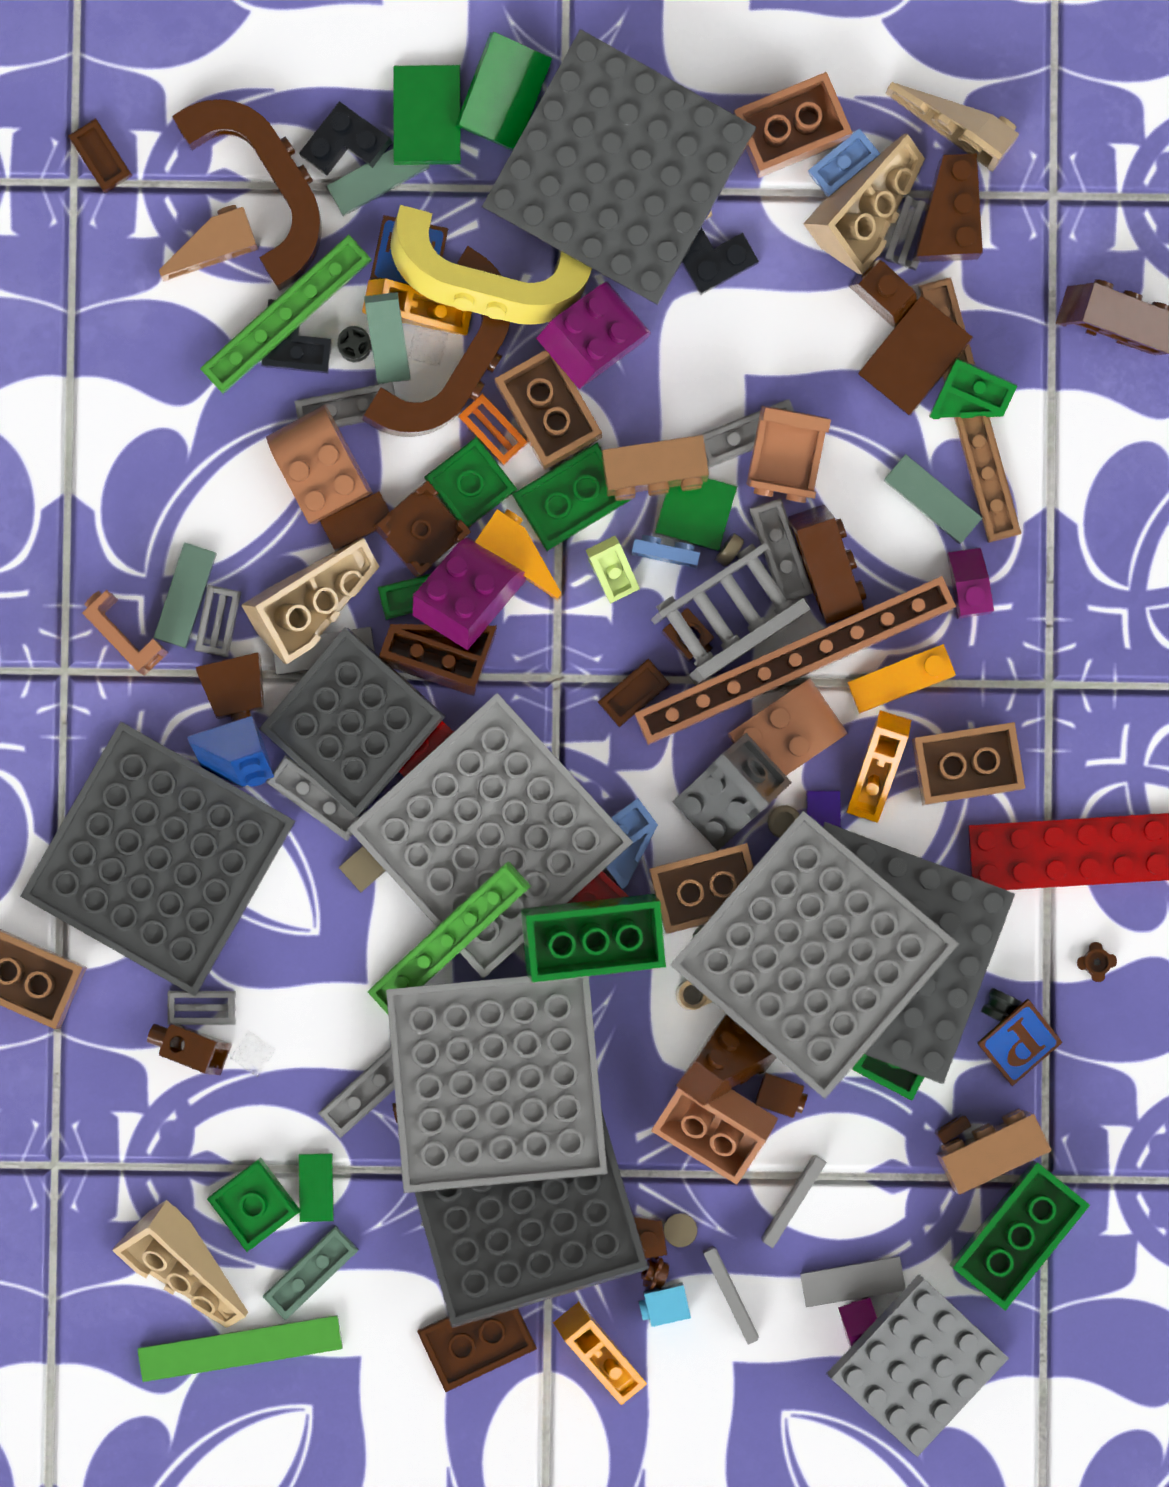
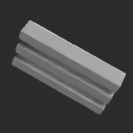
M906 196L884 260L916 271L919 261H909L906 258L922 211L927 209L928 204L926 202ZM912 206L916 208L900 257L894 255L909 208Z
M211 585L207 586L195 651L222 657L229 656L241 591ZM214 593L220 594L210 646H205L204 640ZM227 596L232 597L223 646L220 649L217 648L226 599Z
M168 991V1025L170 1023L178 1025H236V991H198L196 996L187 991ZM175 998H228V1004H175ZM175 1011H228V1018H175Z

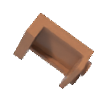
M762 405L746 482L748 486L754 487L753 493L773 497L774 491L786 493V500L806 503L807 497L815 499L816 492L814 489L825 433H829L831 419Z
M108 590L102 594L100 591H97L84 603L87 609L82 614L137 672L145 676L169 652L154 639L139 651L105 614L118 599Z

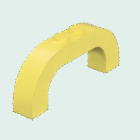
M400 205L391 236L392 258L397 270L405 281L425 297L438 303L456 307L462 311H471L489 316L492 319H501L527 325L550 322L581 299L592 268L562 251L555 266L554 274L550 278L536 283L521 282L465 267L445 260L433 249L429 240V227L433 213Z

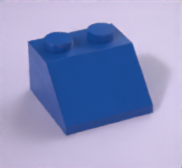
M252 716L187 736L201 767L241 787L259 786L265 783L267 779L274 777L264 741Z

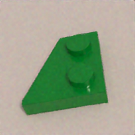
M956 357L929 414V418L1003 417L1017 389V384Z

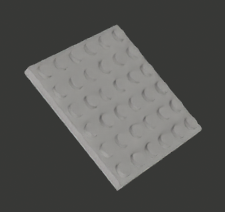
M498 693L348 828L436 927L508 861L526 879L531 887L460 952L483 979L524 942L521 917L522 908L568 903L633 843Z
M803 811L670 966L821 1097L826 1099L959 944Z
M528 976L386 989L404 1193L607 1174L589 976L533 983Z

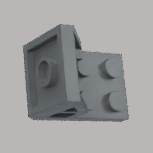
M745 733L672 802L718 851L792 782L751 737Z

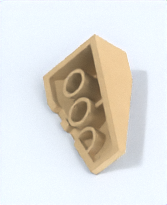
M891 82L886 91V95L967 154L977 153V161L992 172L1019 136V133L1015 131L1016 126L1003 116H1000L998 119L993 114Z
M908 134L900 136L881 152L878 157L826 198L804 222V226L822 250L857 274H863L882 253L887 243L884 240L891 223L895 224L899 217L898 207L904 195L910 193L925 160Z
M360 538L274 584L241 606L256 633L284 664H288L315 647L321 639L322 633L331 622L334 623L341 615L339 612L352 597L358 594L379 568V565L365 539Z
M167 1200L150 1210L112 1250L137 1274L144 1278H147L150 1274L166 1284L164 1287L165 1291L172 1295L176 1291L191 1300L193 1308L226 1328L245 1318L248 1314L244 1304L192 1223L181 1214L178 1208Z

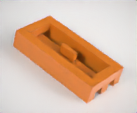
M483 393L458 415V418L503 466L528 444V441ZM481 404L517 441L514 446L478 409ZM471 413L506 448L508 452L505 455L468 417Z

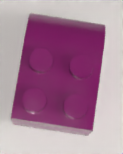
M604 282L552 319L536 339L574 384L581 389L643 343L651 332L608 282Z
M464 538L450 551L413 594V616L468 650L525 583V572L476 544L471 538Z

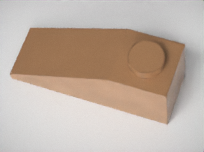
M230 205L217 211L218 215L211 217L159 269L163 281L165 282L258 250L244 207L237 208L236 205Z

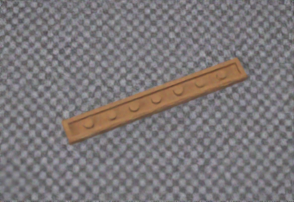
M951 277L918 286L920 296H923L965 330ZM969 344L958 358L975 365ZM950 367V368L947 370V372L943 375V381H944V382H945V380H946V377H947V375H948V373H949L951 367ZM954 417L988 543L1021 535L990 417Z

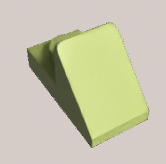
M616 536L585 550L588 555V561L610 604L640 589Z

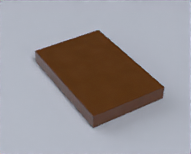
M920 296L860 370L858 375L911 416L951 367L955 358H958L973 340V336L923 296Z
M519 1308L454 1328L451 1326L449 1316H446L417 1330L445 1393L537 1349Z

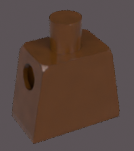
M882 260L874 261L863 274H860L849 285L860 298L893 328L898 325L917 301L914 289Z
M258 652L196 667L197 674L216 718L222 719L231 716L232 722L250 717L251 711L264 708L262 660Z
M170 1023L168 1028L153 1024L147 1037L148 1043L161 1047L159 1056L204 1074L221 1075L232 1046L229 1042L186 1026Z

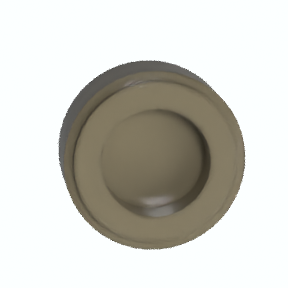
M733 533L724 543L715 560L724 567L728 566L741 549L744 539Z
M788 805L774 808L767 820L770 832L775 837L780 838L800 814L795 808Z
M675 1213L665 1221L663 1228L664 1236L671 1245L686 1247L695 1240L697 1226L694 1219L688 1214Z

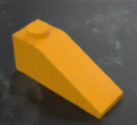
M386 278L368 280L365 296L398 292L402 323L467 336L471 311H462L456 307L433 301L404 283ZM364 300L362 313H365V314H366L365 300Z
M497 509L475 543L524 571V577H526L527 581L559 601L562 593L525 527L520 525L523 519L509 509H506L504 513Z
M942 644L849 681L847 684L860 714L953 678L956 674L946 648Z
M879 711L846 813L873 822H879L909 737L912 720Z
M579 1301L553 1322L568 1346L620 1405H623L647 1385L642 1376Z

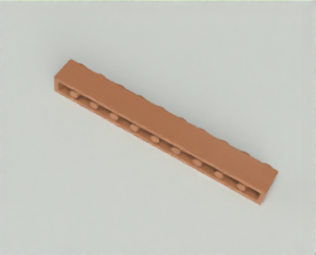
M943 576L640 710L634 716L647 745L653 744L949 612L956 605Z

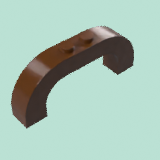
M206 100L190 105L174 114L172 118L192 151L215 137L225 135L241 138L254 149L292 212V225L285 240L259 258L279 291L297 280L308 269L318 252L322 235V221L317 201L308 185L313 182V179L303 164L297 167L291 156L296 152L287 137L284 136L280 139L271 124L261 114L235 101Z
M469 246L466 247L457 262L458 265L502 276L486 257ZM481 314L479 331L438 395L430 400L415 403L402 400L381 387L363 415L362 420L382 432L401 437L422 436L443 428L455 419L469 398L474 401L478 398L485 386V383L480 381L486 370L493 373L502 358V355L497 352L507 335L510 322L492 319Z

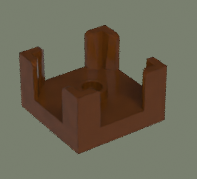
M428 481L422 483L372 526L415 577L421 576L451 547L471 533L463 521L456 520L436 497L438 492Z

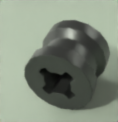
M350 326L343 329L338 336V349L342 357L347 361L353 363L361 362L369 356L372 349L371 340L363 328Z
M991 988L989 992L990 1000L988 1004L983 1005L980 1012L1001 1022L1019 1007L1022 1002L1004 992Z

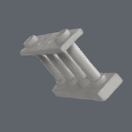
M766 542L758 548H755L753 544L749 545L737 554L739 560L678 600L671 596L656 606L659 612L651 619L654 625L667 617L696 660L694 664L697 668L689 674L695 686L810 610L804 598L793 604L791 599L787 601L758 557L769 549ZM746 565L776 607L774 610L776 616L769 621H766L764 617L760 618L732 576L733 573ZM718 583L723 585L750 625L747 627L750 633L742 639L737 634L733 635L705 593ZM692 600L696 602L723 642L721 644L723 651L716 656H713L711 652H706L678 610Z

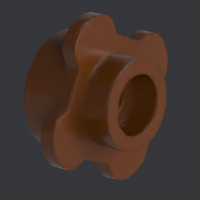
M1099 942L1091 943L1089 951L1077 959V967L1080 970H1086L1095 982H1102L1110 968L1117 965L1116 956L1103 950V946ZM1095 959L1100 960L1099 965L1094 964Z
M653 1257L647 1260L649 1269L641 1272L643 1286L648 1287L650 1290H653L654 1287L661 1289L669 1274V1264L663 1262V1258Z

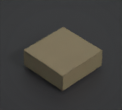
M364 846L338 867L360 893L385 872V869Z

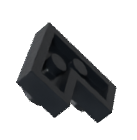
M339 101L299 152V155L327 176L347 150L373 168L393 141L389 136Z
M702 227L682 261L700 296L759 263L743 233L713 248Z
M268 299V307H269L275 300H273V299ZM299 326L265 356L261 364L262 367L329 374L332 339L299 336Z

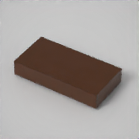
M96 118L68 135L104 193L132 177L131 172Z
M379 491L320 520V523L334 551H337L360 538L376 532L372 526L390 511Z
M648 658L601 698L598 703L620 728L636 712L640 711L668 687L670 683Z

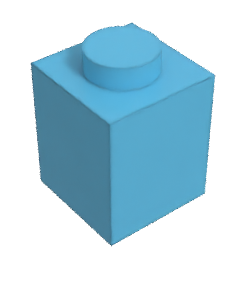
M683 1282L665 1286L661 1289L656 1288L643 1291L645 1299L639 1301L643 1321L650 1319L651 1327L691 1319Z

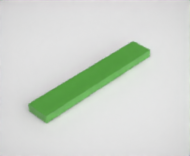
M347 235L208 360L200 370L224 394L367 266L372 259L350 235Z
M508 861L367 992L388 1014L386 989L424 986L525 893L531 885Z
M338 1315L139 1347L137 1350L142 1382L342 1350L343 1344Z

